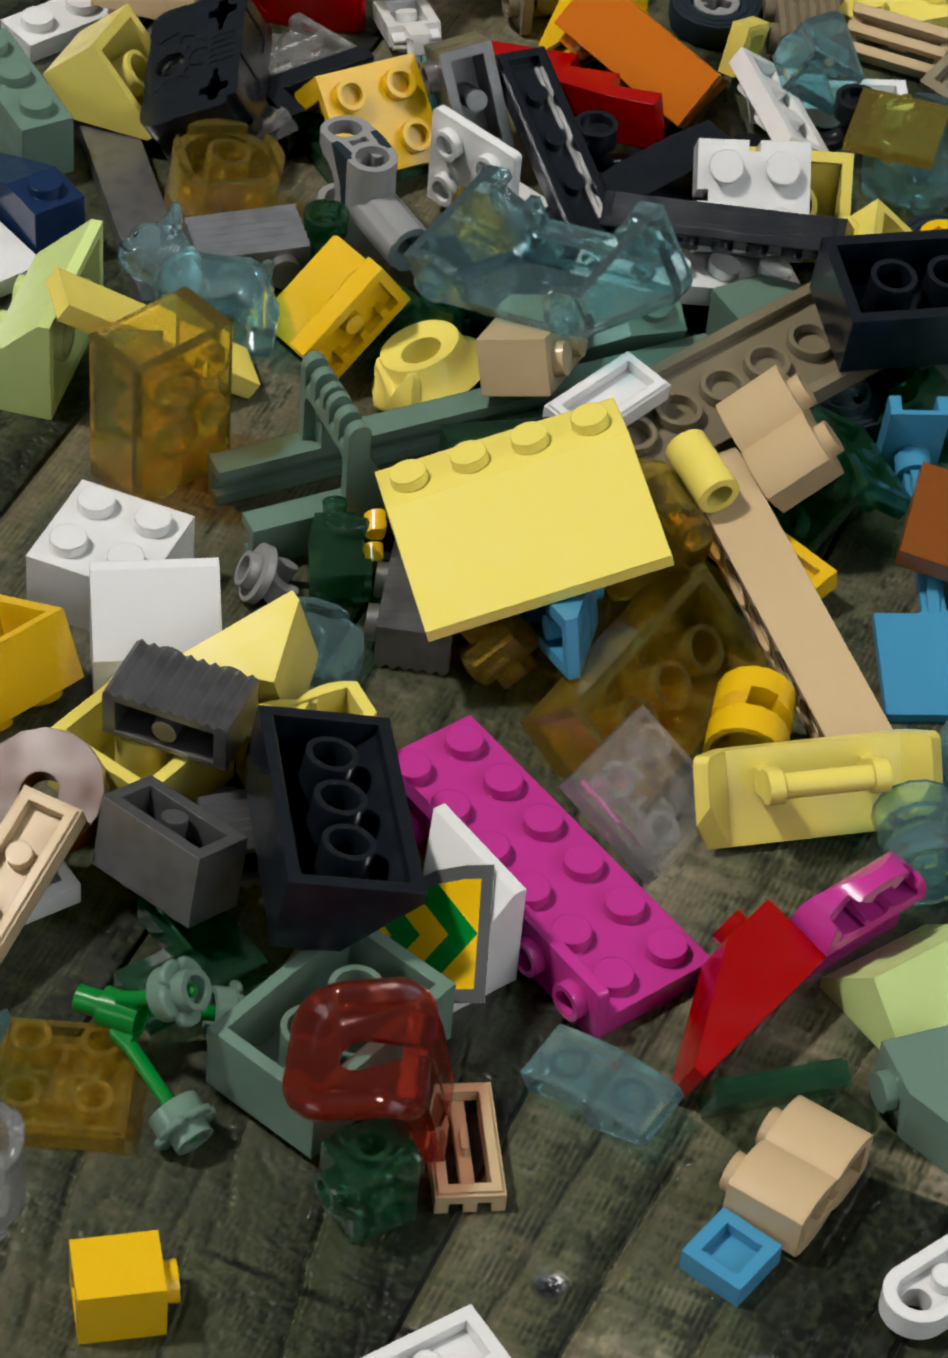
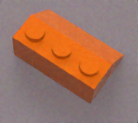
M572 0L554 22L565 32L559 39L563 45L574 54H578V57L583 61L589 54H592L606 66L603 71L620 73V86L662 93L664 129L671 122L684 129L729 83L727 79L632 0Z

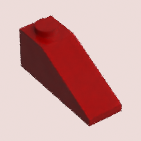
M769 899L750 917L739 908L711 936L720 947L701 966L668 1096L677 1105L827 958Z

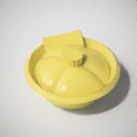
M443 320L417 322L396 332L385 342L381 349L380 357L375 361L374 379L371 386L374 408L384 412L472 390L480 380L476 339L462 335L452 323Z

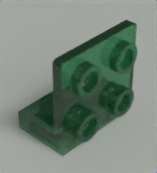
M818 404L811 412L817 424L825 420L839 438L844 451L837 455V458L844 470V474L785 513H782L767 500L783 531L813 553L856 506L867 513H872L876 509L899 520L908 511L911 496L865 428Z

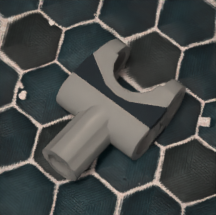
M338 116L326 120L320 127L319 144L322 148V154L328 161L332 171L334 183H329L318 191L316 212L319 219L331 236H339L365 259L368 256L374 261L385 259L390 266L395 267L398 271H408L419 266L424 258L430 254L433 240L431 234L396 194L398 155L395 149L381 133L362 118ZM347 133L354 136L340 137L335 134Z

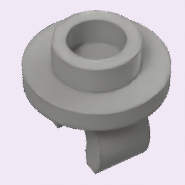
M267 543L258 545L254 551H246L240 558L234 574V583L239 586L240 599L249 604H256L263 598L267 603H271L291 590L298 595L299 588L288 584L298 571V566L286 558L278 557L277 549Z

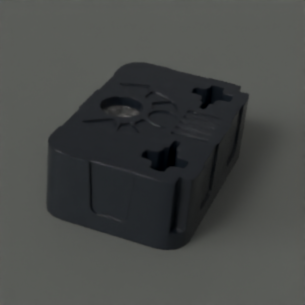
M202 0L169 10L160 15L153 23L150 36L149 59L147 61L144 81L143 104L140 110V122L165 157L172 163L184 162L247 142L254 138L262 129L273 33L252 0Z

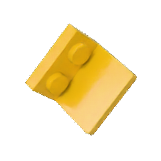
M414 52L315 76L294 93L296 100L307 110V113L320 110L321 116L324 117L325 121L338 116H354L362 118L371 124L395 149L398 155L397 171L429 163L433 111ZM347 133L335 134L340 137L354 136Z
M334 235L261 314L260 321L302 359L309 352H322L328 361L329 367L333 369L339 379L411 298L369 256L365 259L343 239Z

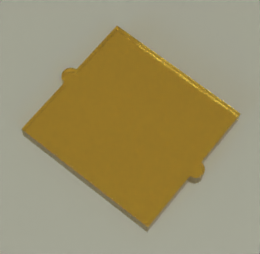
M863 87L846 133L842 150L880 158L884 163H891L893 161L932 170L948 122V106L916 99L908 93L898 95Z

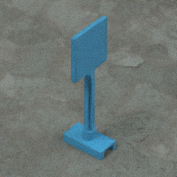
M888 396L870 467L872 490H903L906 516L917 474L923 461L936 466L938 464L948 428V396H936L933 410H903L901 396ZM914 571L919 613H873L872 616L882 708L889 722H948V611L946 610L943 582L935 577Z

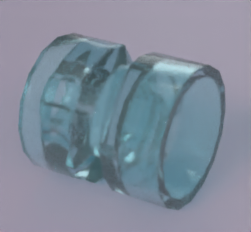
M927 779L909 780L894 785L891 792L882 793L872 806L871 820L878 845L883 854L891 850L896 852L925 879L927 886L926 897L914 905H931L948 900V788L940 782Z

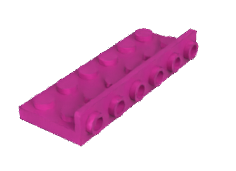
M471 715L397 750L419 858L425 862L433 809L445 803L526 888L518 959L519 971L528 978L533 977L553 998L559 1013L567 1021L575 1022L593 1042L697 985L701 966L710 956Z

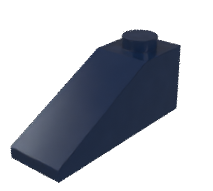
M0 152V222L30 250L37 254L85 223V196L55 166Z

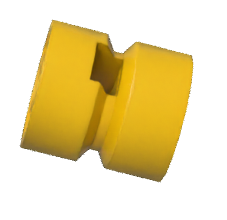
M755 665L737 667L726 672L717 684L702 753L718 748L790 741L798 702L794 685L784 675L770 668Z

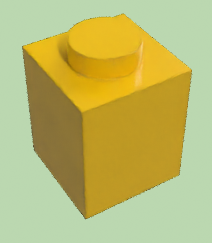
M158 1230L69 1240L70 1291L78 1345L167 1335L168 1304L180 1303V1280L176 1258L163 1259Z

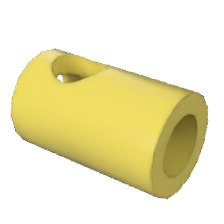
M686 430L673 438L667 445L665 451L666 459L703 512L715 513L732 504L738 497L740 484L702 430Z

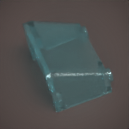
M489 164L403 254L414 276L415 288L427 300L433 303L442 302L556 333L563 338L586 339L677 303L692 284L691 272L664 205L641 200L627 215V219L614 234L549 219L540 196L531 194L526 201L523 200L507 186L513 179L510 170Z

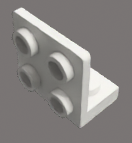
M442 104L435 108L432 116L427 197L506 248L524 238V229L547 212L549 206L544 196L520 182L522 163L520 152L446 105Z

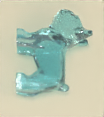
M172 202L168 212L159 222L136 226L130 235L120 242L117 247V254L121 271L136 281L145 282L152 287L162 312L195 326L199 322L233 314L246 330L247 335L242 338V346L248 349L249 355L251 357H269L274 346L280 314V303L274 295V286L271 280L274 271V264L271 260L267 259L260 263L251 257L211 254L197 250L188 242L183 233L180 202Z

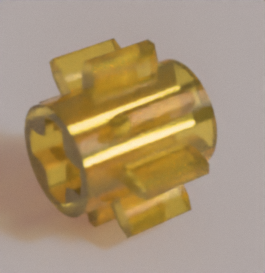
M520 614L461 632L462 636L468 641L460 650L462 663L469 674L481 684L491 685L498 679L502 687L508 689L538 665L537 661L530 655L538 648L537 635L529 622Z

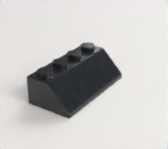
M258 705L242 769L271 946L297 950L312 949L340 952L424 905L427 896L390 718Z

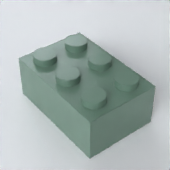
M379 930L340 952L312 949L301 950L207 1028L206 1083L312 1159L451 1038L456 983Z

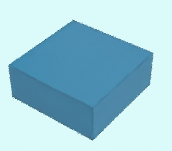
M724 1206L681 1250L678 1268L737 1308L778 1265L783 1245Z

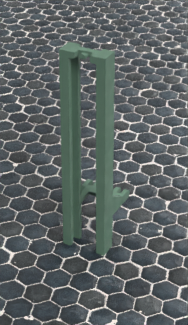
M703 333L630 351V353L649 367L708 335ZM312 351L306 354L301 362L298 433L208 454V492L217 506L342 475L341 488L242 512V523L249 533L248 543L243 544V553L248 550L254 551L258 545L267 543L277 549L278 557L291 559L365 540L368 538L365 536L367 529L364 523V513L375 508H381L386 511L374 473L380 470L378 465L454 447L464 441L482 439L514 429L524 422L542 420L544 405L622 354L576 364L569 376L563 380L551 397L482 396L481 388L362 417L357 407L352 404V399L343 385L338 382V377L333 369L329 367L323 353ZM386 513V519H387L386 534H388V533H392V529H391V526H390V523H389V519H388V516H387V513Z

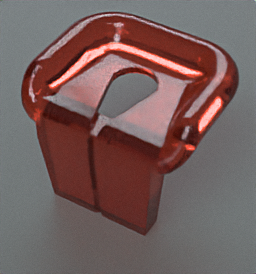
M406 977L335 982L311 993L298 1007L292 1021L282 1078L283 1096L288 1106L297 1115L316 1122L378 1118L404 1120L423 1163L444 1162L454 1078L444 1026L434 996L422 984ZM375 1042L404 1046L401 1059L362 1070H348L340 1064L342 1053L355 1043Z

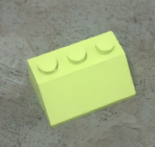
M90 219L36 254L26 275L19 274L17 276L12 292V302L8 310H0V410L52 420L92 335L57 321L46 280L56 267H59L104 287L103 221Z

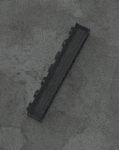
M606 190L599 223L605 232L609 234V238L617 241L627 242L630 240V237L643 238V242L656 246H662L664 241L677 242L678 247L688 250H697L698 245L709 246L712 251L721 254H731L732 250L746 251V255L754 258H766L767 254L780 255V259L793 263H800L802 258L814 259L816 263L822 237L854 235L853 226L848 219L609 190Z

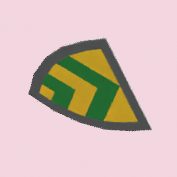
M465 865L437 870L424 876L427 890L424 905L379 929L383 934L456 983L454 1003H485L495 865Z

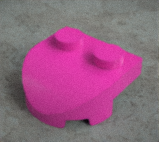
M893 850L889 851L812 897L796 910L791 918V922L827 957L806 980L896 926L900 912L926 897L927 886L925 879Z

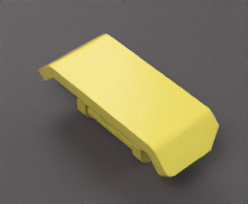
M894 729L726 747L709 750L695 756L693 760L696 828L708 850L926 826L944 801L941 737L934 730Z

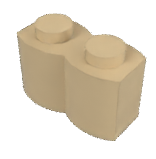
M774 365L715 406L761 491L769 502L782 513H785L844 474V470L837 458V455L842 453L844 448L833 429L825 420L817 424L810 410L811 407L817 404V400L804 379L798 373L789 377L777 365Z
M798 1095L784 1110L774 1107L768 1113L757 1133L756 1145L748 1154L738 1151L731 1158L719 1183V1188L726 1192L723 1207L725 1206L783 1245V1251L796 1257L809 1245L823 1226L830 1212L843 1201L860 1178L867 1165L874 1135L804 1096Z

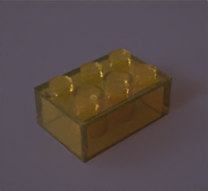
M187 286L89 334L91 474L108 488L150 502L165 498L175 490L207 474L208 454L230 449L233 322Z

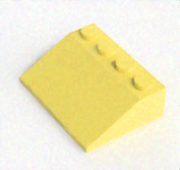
M614 397L597 403H585L574 410L539 421L524 422L514 429L478 440L464 441L453 448L418 459L403 460L392 467L374 472L428 642L674 565L668 542L630 434Z

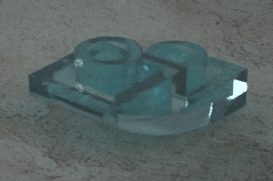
M559 1024L519 1072L528 1091L582 1109L590 1128L644 1147L685 1097L680 1086L644 1062L596 1037L563 1024Z

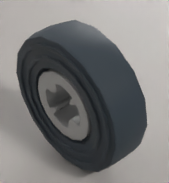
M670 0L668 16L671 29L679 38L703 48L725 49L733 21L751 16L761 19L762 6L760 0Z

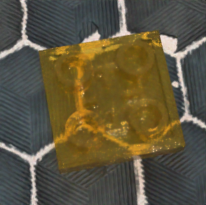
M1 1016L0 1144L125 1154L137 1070L125 1052L109 1037L110 1030L96 1026L95 1023ZM141 1035L136 1040L139 1046L141 1045Z

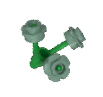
M186 956L179 957L177 961L169 959L162 966L155 968L147 979L145 990H123L111 985L101 990L82 983L77 987L72 1000V1010L94 1017L96 1026L110 1030L109 1037L125 1052L159 1102L161 1107L148 1120V1125L158 1138L154 1142V1146L158 1151H166L172 1146L177 1155H185L195 1150L211 1137L213 1129L210 1126V1122L215 1117L216 1110L209 1103L204 1104L194 1090L183 1092L174 1097L136 1040L144 1031L148 1019L156 1017L162 1022H176L179 1027L185 1028L192 1027L202 1020L203 1034L207 1041V1028L247 996L242 995L243 986L238 980H231L229 986L211 985L209 977L201 969L200 965L194 959Z

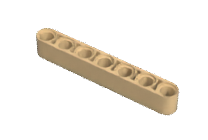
M734 447L719 453L740 484L738 497L732 504L715 513L703 512L677 475L678 485L685 505L774 671L784 675L794 685L798 696L796 713L809 738L893 730L739 450Z

